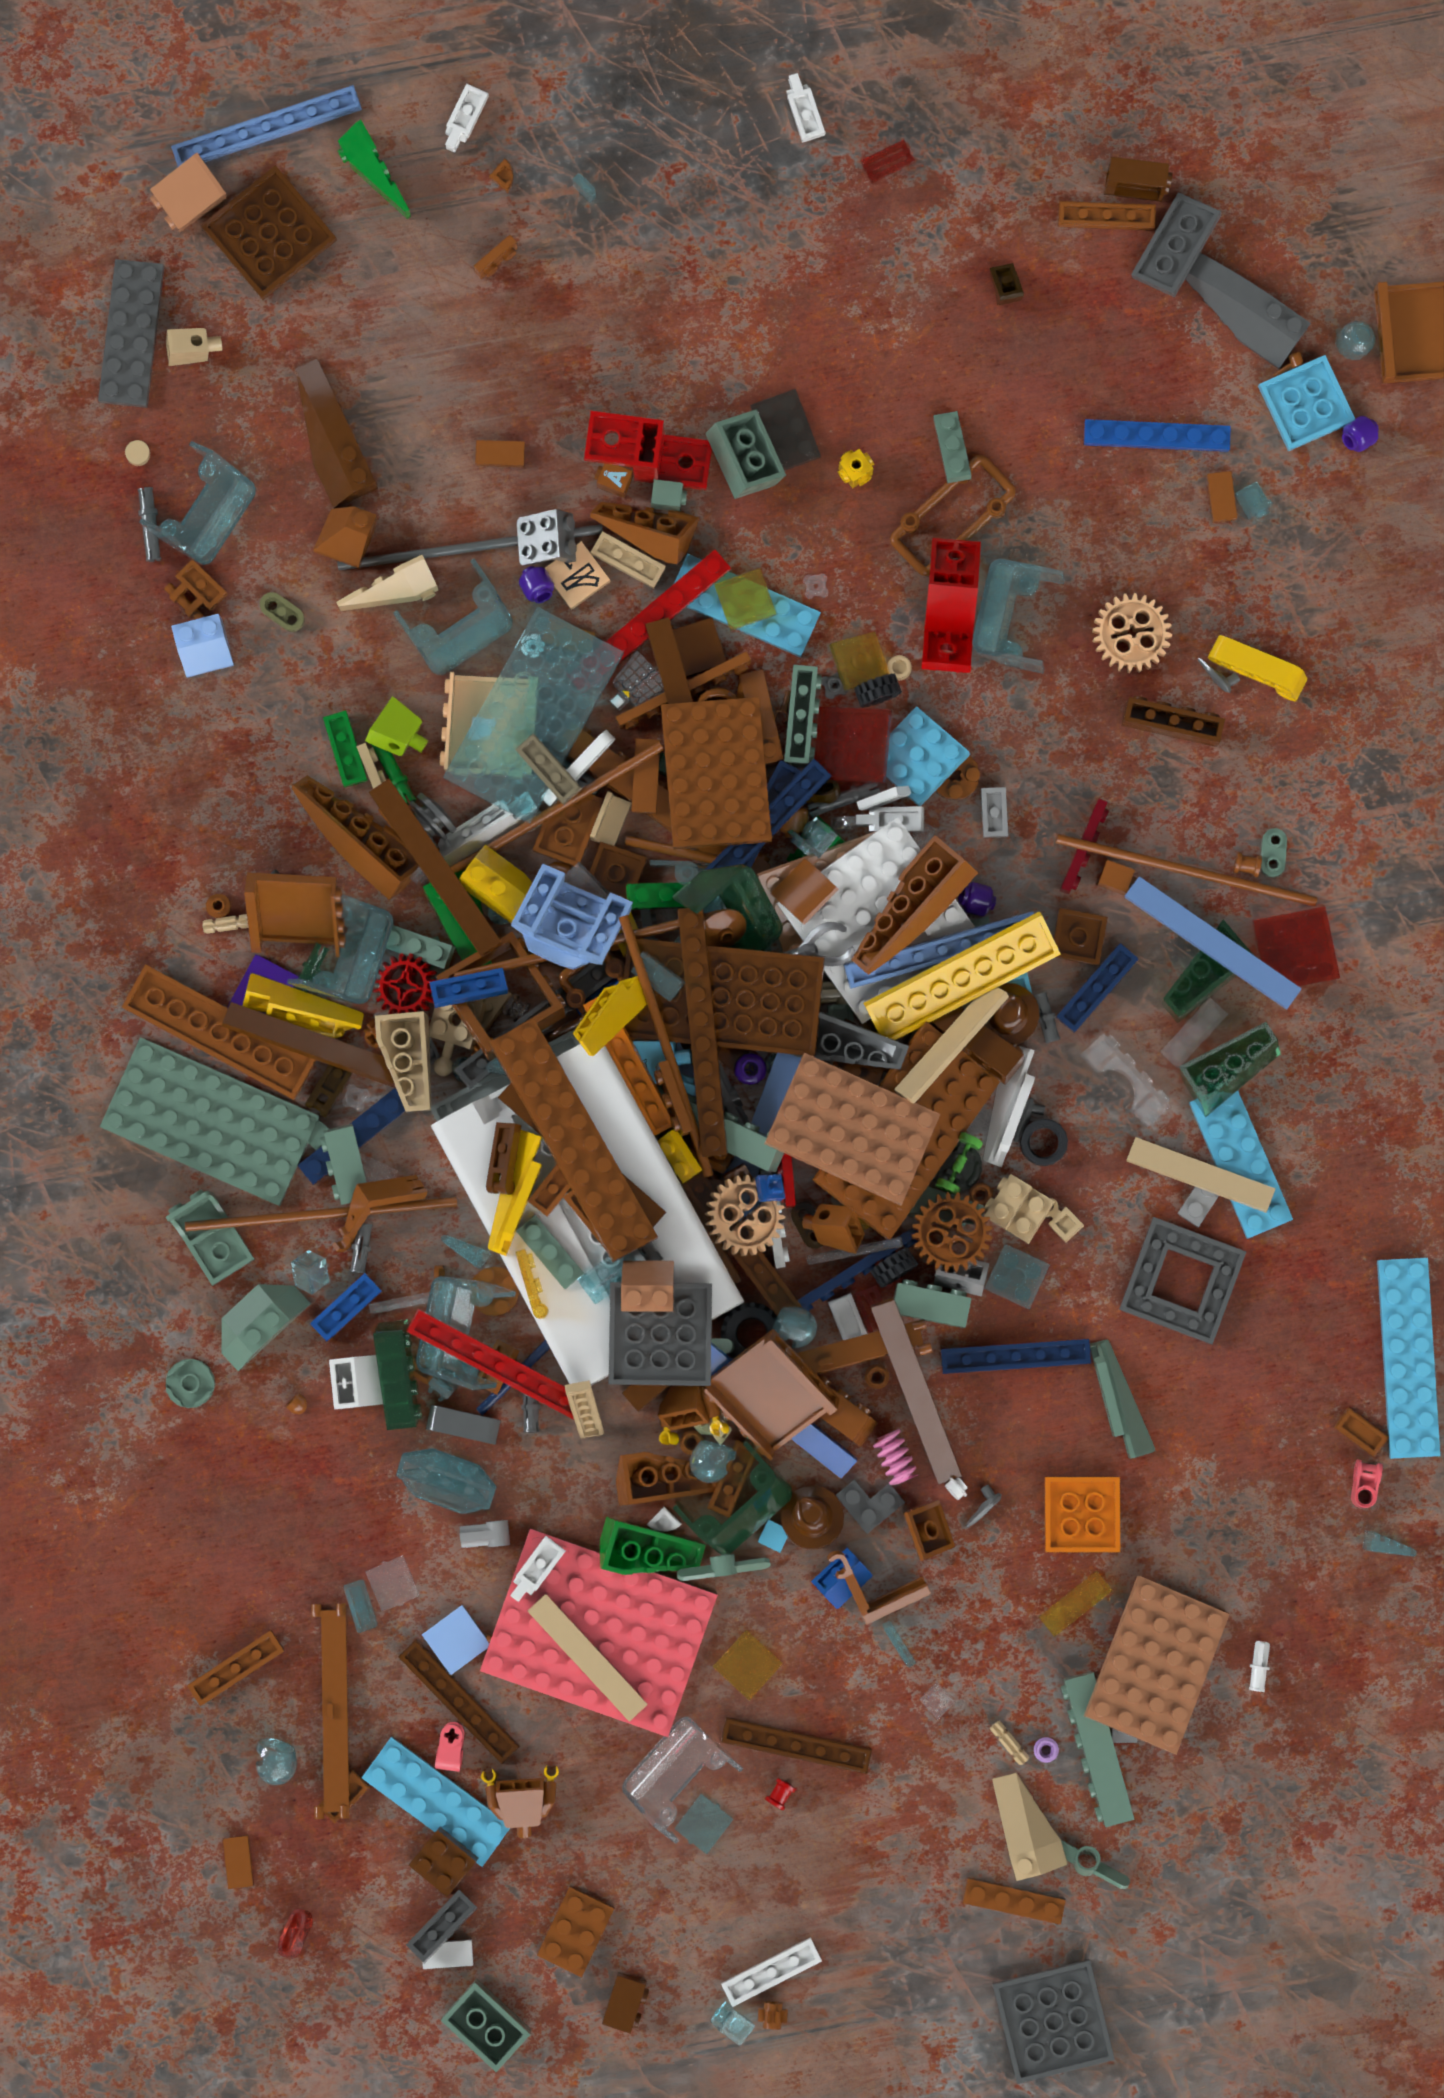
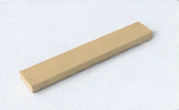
M997 987L974 999L894 1089L896 1094L914 1104L1008 999L1007 992Z
M1135 1137L1127 1158V1162L1265 1213L1268 1211L1276 1189Z
M590 1380L565 1385L566 1395L580 1438L603 1435L604 1428Z
M547 1594L543 1595L527 1610L629 1722L648 1705Z

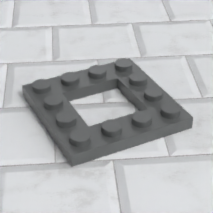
M1153 1217L1119 1310L1213 1345L1246 1251ZM1168 1250L1214 1266L1197 1312L1152 1296Z

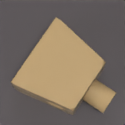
M205 328L168 329L166 335L169 366L208 361L209 352L222 351L221 336L207 337Z

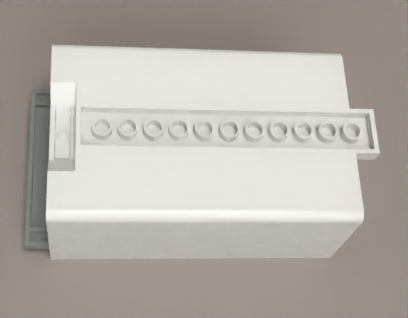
M575 1030L549 1042L548 1044L621 1172L667 1212L653 1228L658 1238L652 1243L664 1258L661 1261H674V1283H712V1320L743 1304L744 1300L606 1046L595 1056H589L573 1035ZM503 1068L488 1075L471 1089L466 1087L431 1106V1112L437 1121L431 1125V1128L489 1235L491 1234L500 1192L498 1194H491L486 1190L496 1122L516 1123L522 1125L521 1130L540 1136L498 1099V1096L511 1083ZM543 1139L534 1159L535 1162L542 1164V1169L531 1196L557 1164ZM564 1198L548 1217L528 1202L517 1230L536 1215L584 1274L567 1289H564L517 1232L507 1256L501 1254L500 1256L569 1384L590 1380L592 1386L609 1376L610 1282L622 1281L623 1260H646L636 1250L613 1263L604 1247Z

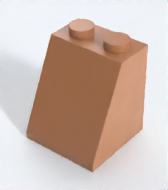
M198 153L191 156L150 189L153 195L150 197L151 202L157 210L163 209L167 215L164 217V220L172 230L176 228L179 233L226 200V192Z
M623 1260L621 1311L674 1312V1261Z

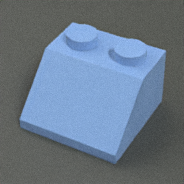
M219 614L171 626L187 678L234 666L223 620Z

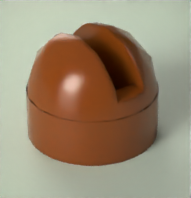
M297 1393L286 1405V1408L291 1413L301 1414L307 1408L306 1399L300 1393Z

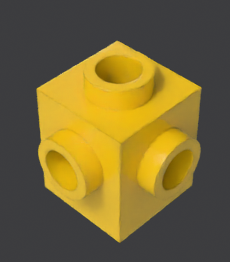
M860 449L855 452L850 450L840 458L842 461L839 462L838 474L845 484H850L852 489L858 484L859 486L864 485L872 478L874 462L868 453L863 454ZM858 462L860 468H853L852 465Z

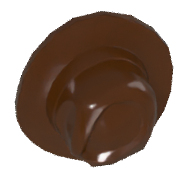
M1005 983L998 988L1006 991L1009 997L984 1026L990 1030H997L1009 1044L1014 1043L1018 1045L1026 1041L1035 1031L1039 1022V1005L1036 998L1026 988L1014 983Z
M806 1486L800 1488L787 1498L782 1507L781 1523L787 1537L801 1548L809 1550L822 1549L833 1543L843 1529L845 1517L843 1508L838 1498L824 1487Z

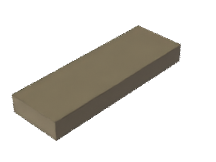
M534 733L515 749L563 805L583 789Z

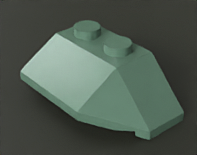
M258 1284L222 1317L221 1353L237 1371H240L311 1303L295 1286Z

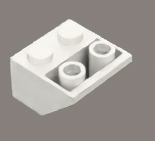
M381 1355L329 1360L334 1410L386 1404Z

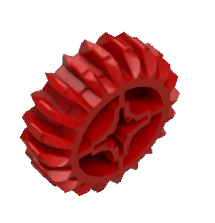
M400 953L399 961L395 956H391V965L385 961L382 963L385 971L380 969L376 971L377 974L381 975V979L376 978L373 980L374 983L379 984V988H374L373 992L381 993L376 998V1002L385 1001L381 1006L382 1010L389 1009V1014L422 1012L421 1008L425 1011L430 1010L427 1002L434 1003L431 997L430 982L437 981L436 979H431L437 972L435 970L428 971L431 964L427 962L423 964L422 957L419 956L415 960L412 953L407 958L406 955ZM405 967V971H402L399 979L390 980L398 969ZM414 968L421 974L424 986L416 983L415 973H413ZM407 980V984L416 987V989L410 988L409 990H407L400 986H396V984L403 985V983H406ZM389 987L397 991L399 1005L391 998ZM422 993L421 997L414 1004L407 1006V1002H410L413 994Z

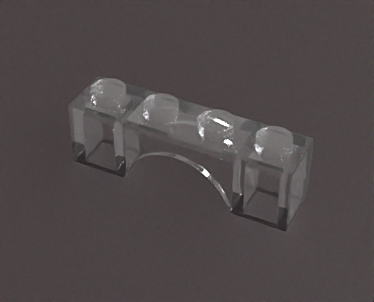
M1103 1034L1080 1056L1096 1073L1112 1070L1123 1074L1129 1079L1134 1090V1100L1130 1110L1147 1128L1171 1107L1167 1103L1170 1099L1162 1090L1156 1091L1151 1085L1153 1083L1152 1079L1144 1071L1140 1073L1134 1067L1136 1065L1134 1059L1128 1053L1125 1055L1121 1053L1118 1049L1119 1043L1111 1035L1107 1037Z

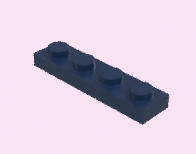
M1120 943L1060 1011L1056 1018L1075 1033L1139 958Z

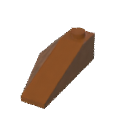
M649 1452L620 1455L616 1475L619 1506L714 1492L720 1479L718 1466Z

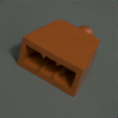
M821 1204L818 1206L815 1215L806 1214L803 1218V1228L813 1230L820 1244L854 1254L857 1253L865 1233L857 1214L854 1212V1207Z

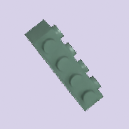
M793 665L784 760L785 763L793 767L805 768L814 759L815 747H810L811 737L816 738L817 723H813V714H818L820 699H815L816 689L821 690L822 675H817L818 667Z

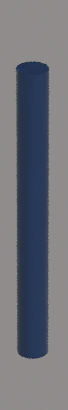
M546 1339L522 1364L531 1368L550 1349ZM503 1383L498 1394L491 1393L476 1410L483 1416L511 1386Z

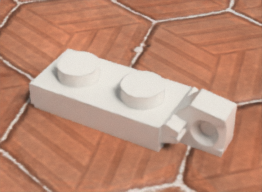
M798 73L788 76L791 89L786 91L787 99L802 143L825 136V130L811 88H808L807 84H801Z
M469 84L465 85L446 125L445 134L449 136L445 144L447 150L455 153L460 141L465 143L467 138L470 137L489 97V93Z
M874 807V809H869V814L856 815V825L869 827V832H876L898 817L908 832H924V807Z
M545 1536L517 1573L513 1581L517 1584V1587L510 1596L519 1602L526 1592L532 1595L566 1550Z

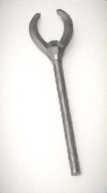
M826 922L815 927L796 950L787 953L825 957L824 966L833 967L850 961L854 956L855 949L852 946L845 954L838 957L818 955V949L814 943L821 935L831 930L847 931V927L840 923Z

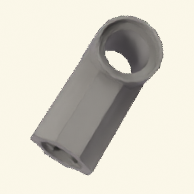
M508 1520L460 1526L461 1548L510 1545Z

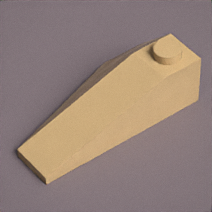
M420 555L394 568L392 576H380L374 580L375 582L371 584V588L362 587L336 603L340 611L412 602L420 599L426 601L436 595L435 592L438 591V587L423 555Z
M1017 1772L993 1778L992 1781L1016 1881L1042 1875L1067 1865L1060 1837L1047 1821L1045 1814L1042 1813Z

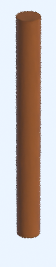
M627 836L625 840V845L709 864L718 856L691 849L673 850V845Z

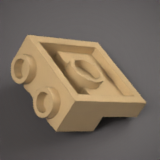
M1010 1174L1009 1178L1003 1177L997 1187V1190L1000 1192L995 1199L990 1198L984 1207L986 1211L985 1217H990L991 1222L1029 1244L1055 1202Z

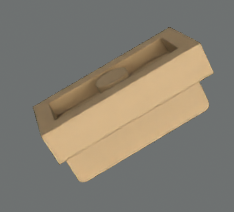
M607 791L590 835L591 840L615 846L632 803L613 796L612 792Z

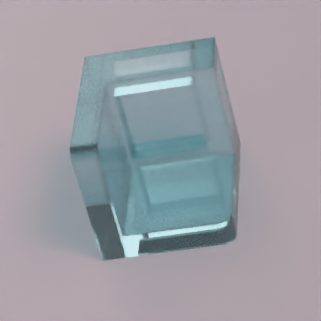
M308 1250L291 1262L296 1287L313 1294L329 1283L326 1258Z

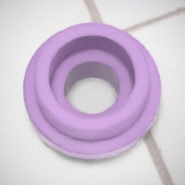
M1043 1737L1035 1743L1034 1754L1039 1761L1049 1763L1058 1756L1059 1748L1053 1739ZM1044 1745L1050 1746V1753L1043 1754L1041 1751Z

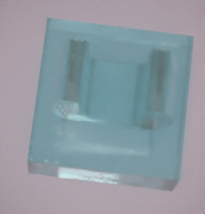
M442 1367L428 1383L430 1385L428 1392L431 1394L436 1390L440 1393L441 1396L438 1401L441 1402L445 1398L448 1399L457 1390L461 1382Z

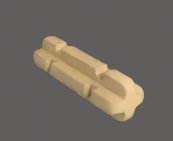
M247 914L239 915L237 918L236 916L216 918L215 921L212 919L204 920L202 924L203 931L208 934L215 933L216 930L223 932L237 930L238 927L241 929L248 928Z
M1001 1721L995 1722L990 1727L993 1734L999 1737L998 1740L1011 1755H1014L1013 1758L1019 1765L1027 1762L1029 1755L1024 1749L1021 1750V1745L1009 1731L1005 1730L1006 1727Z

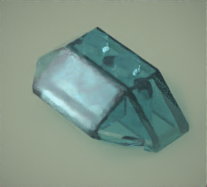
M434 1448L403 1453L396 1476L402 1479L405 1486L416 1498L460 1514L490 1509L497 1488L480 1465Z

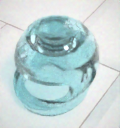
M783 1307L773 1329L784 1341L792 1339L793 1348H802L814 1339L817 1332V1322L815 1317L805 1308Z
M700 1440L690 1457V1468L693 1475L705 1483L720 1481L728 1473L726 1471L727 1463L736 1458V1450L724 1445L720 1446L718 1443Z
M266 1738L259 1740L256 1750L263 1758V1760L256 1762V1771L259 1777L270 1785H283L287 1783L296 1773V1749L290 1744L276 1739Z

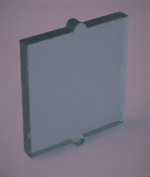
M700 1794L674 1829L687 1838L689 1844L693 1843L707 1854L734 1819L720 1809L719 1804H714L703 1794Z

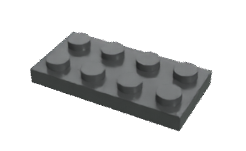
M1178 192L1133 270L1132 278L1175 298L1222 216L1221 211Z

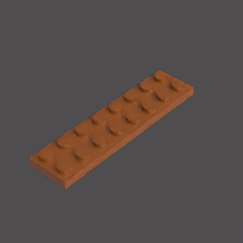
M146 964L122 1005L123 1009L294 1101L317 1061L222 1027V1022L228 1008Z

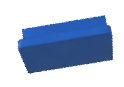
M846 1548L843 1553L861 1588L873 1575ZM841 1559L831 1562L811 1581L836 1609H839L853 1596L845 1578L837 1579L835 1575L837 1571L844 1568Z

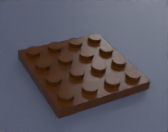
M276 165L201 225L205 233L262 301L337 241L336 236Z

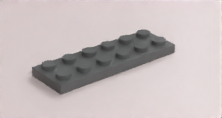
M115 259L98 398L99 403L148 408L164 264Z

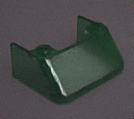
M745 864L703 870L672 896L676 902L696 914L718 895H720L727 909H735L741 912L746 920V931L736 944L728 948L765 951L780 937L783 930L782 922L754 870Z
M749 1438L744 1440L743 1445L759 1462L750 1474V1481L758 1492L723 1524L712 1515H702L695 1520L679 1501H676L673 1505L675 1512L693 1532L721 1555H728L736 1550L786 1505L793 1493L789 1482L764 1455L757 1451Z

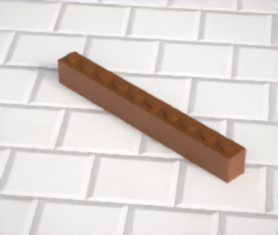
M572 723L557 743L556 750L575 762L592 744L595 738L590 735L592 731L580 723L577 726ZM610 745L589 767L587 772L597 779L630 758L622 752H619L617 755L610 749ZM634 768L606 785L631 803ZM659 780L656 814H645L672 833L668 785ZM728 845L694 849L700 852L719 855ZM759 852L743 882L753 892L760 884L757 873L771 869V865L768 863L770 859L761 852Z

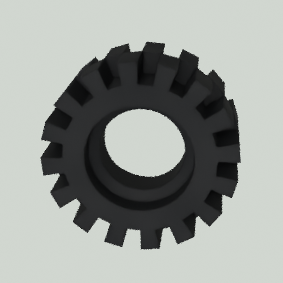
M895 673L870 679L854 688L862 708L883 703L902 693Z
M907 1247L880 1262L870 1272L879 1286L883 1288L907 1274V1272L918 1265V1262Z

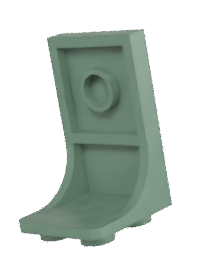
M201 1189L189 1197L191 1201L183 1205L179 1203L168 1210L170 1214L165 1218L178 1231L209 1282L214 1286L255 1260L235 1227L185 1231V1222L229 1218L215 1194Z

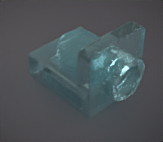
M1257 481L1235 493V497L1249 520L1255 516L1257 519H1260L1270 513L1269 509L1273 502L1271 499L1268 500Z
M726 2001L715 2011L711 2019V2023L718 2031L739 2046H741L755 2027L752 2021L736 2011Z

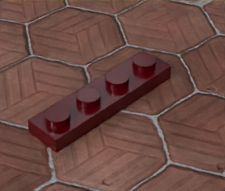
M1100 798L1097 800L1082 835V840L1097 842L1100 832L1096 831L1099 822L1104 823L1109 813V810L1106 809L1107 801ZM1076 850L1059 890L1060 892L1069 895L1071 889L1076 891L1081 877L1078 876L1080 867L1086 868L1091 856L1087 851Z

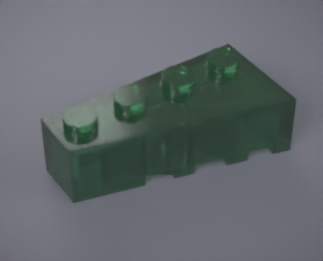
M1223 919L1216 930L1254 955ZM1200 950L1164 996L1162 1006L1179 1023L1237 975Z
M1264 1022L1179 1066L1182 1081L1205 1118L1281 1054L1279 1042L1268 1023Z
M408 1319L380 1322L373 1333L387 1430L417 1427L419 1419H422L421 1404H417L416 1397L419 1394L418 1382L413 1375L415 1360L411 1351L412 1338L411 1334L406 1331L409 1326Z

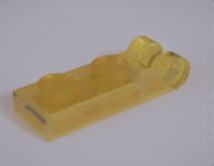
M526 1249L516 1251V1257L532 1312L536 1318L544 1319L548 1316L549 1309L541 1303L539 1293L543 1292L539 1277L534 1278L532 1269L536 1268L533 1254H527Z

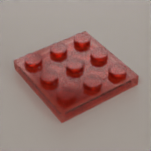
M819 707L814 759L832 775L829 780L837 782L886 783L892 717L890 709Z
M1325 906L1252 921L1260 960L1297 986L1301 987L1340 979Z

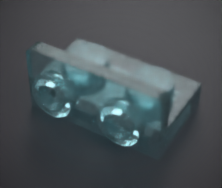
M817 817L805 825L801 835L791 828L787 831L793 836L790 841L808 856L813 853L818 858L823 855L838 836Z

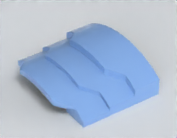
M542 864L511 926L523 934L528 951L550 962L572 970L589 963L602 965L610 947L613 945L620 929H622L619 917L629 915L633 902L611 892L605 900L564 882V872Z

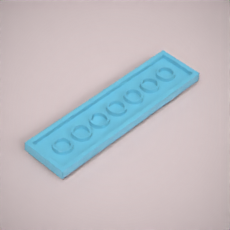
M1428 1258L1377 1260L1389 1458L1440 1456Z

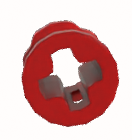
M778 1777L775 1788L770 1796L765 1797V1800L784 1811V1804L791 1793H795L797 1789Z

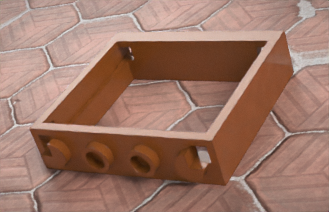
M510 932L500 938L501 943L482 956L476 952L440 973L436 978L437 980L452 978L455 972L480 967L511 948L518 957L528 955L526 953L527 946L521 937L516 938L513 932ZM539 963L527 965L525 968L545 995L551 1007L521 1025L535 1019L542 1031L565 1017L564 1007L566 1004L559 993L555 995L551 989L553 988L552 982L547 975L542 976L538 970L540 969ZM466 1002L452 1005L489 1062L497 1058L489 1044L491 1039Z

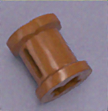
M1238 851L1233 873L1244 872L1253 874L1254 877L1258 878L1262 856L1258 855L1257 858L1246 856Z

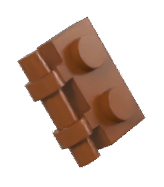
M193 559L175 576L181 584L176 588L172 583H169L164 588L170 595L169 598L174 603H178L185 610V614L189 618L193 617L195 620L205 617L199 611L203 605L212 611L228 595ZM188 590L197 598L193 603L184 596Z

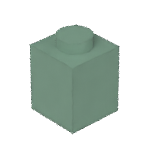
M654 479L651 508L680 512L681 505H686L687 491L683 490V483Z

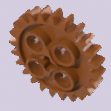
M947 1192L945 1199L942 1200L938 1194L936 1196V1203L928 1199V1209L923 1206L920 1207L923 1216L915 1215V1219L920 1224L912 1225V1229L918 1231V1233L912 1235V1239L919 1240L914 1245V1248H922L919 1257L927 1255V1265L933 1261L936 1262L935 1270L943 1265L945 1273L948 1272L949 1267H953L954 1272L958 1273L959 1266H962L967 1271L968 1263L970 1262L973 1266H976L977 1261L975 1257L983 1259L984 1254L981 1250L988 1251L990 1248L984 1243L992 1241V1237L986 1233L992 1231L993 1228L992 1226H985L990 1217L981 1216L985 1208L977 1210V1200L972 1204L968 1203L969 1195L964 1200H960V1194L957 1192L955 1199H951L950 1193ZM948 1211L953 1219L949 1222H943L939 1218V1213ZM965 1221L973 1222L975 1230L972 1232L964 1231L962 1223ZM936 1223L944 1229L935 1228L931 1224ZM953 1227L956 1229L957 1235L950 1238L948 1237L949 1232L946 1230L950 1231ZM937 1233L941 1235L943 1241L937 1245L932 1244L929 1236ZM960 1236L970 1238L973 1240V1242L969 1243ZM960 1243L965 1247V1252L957 1255L952 1251V1246Z

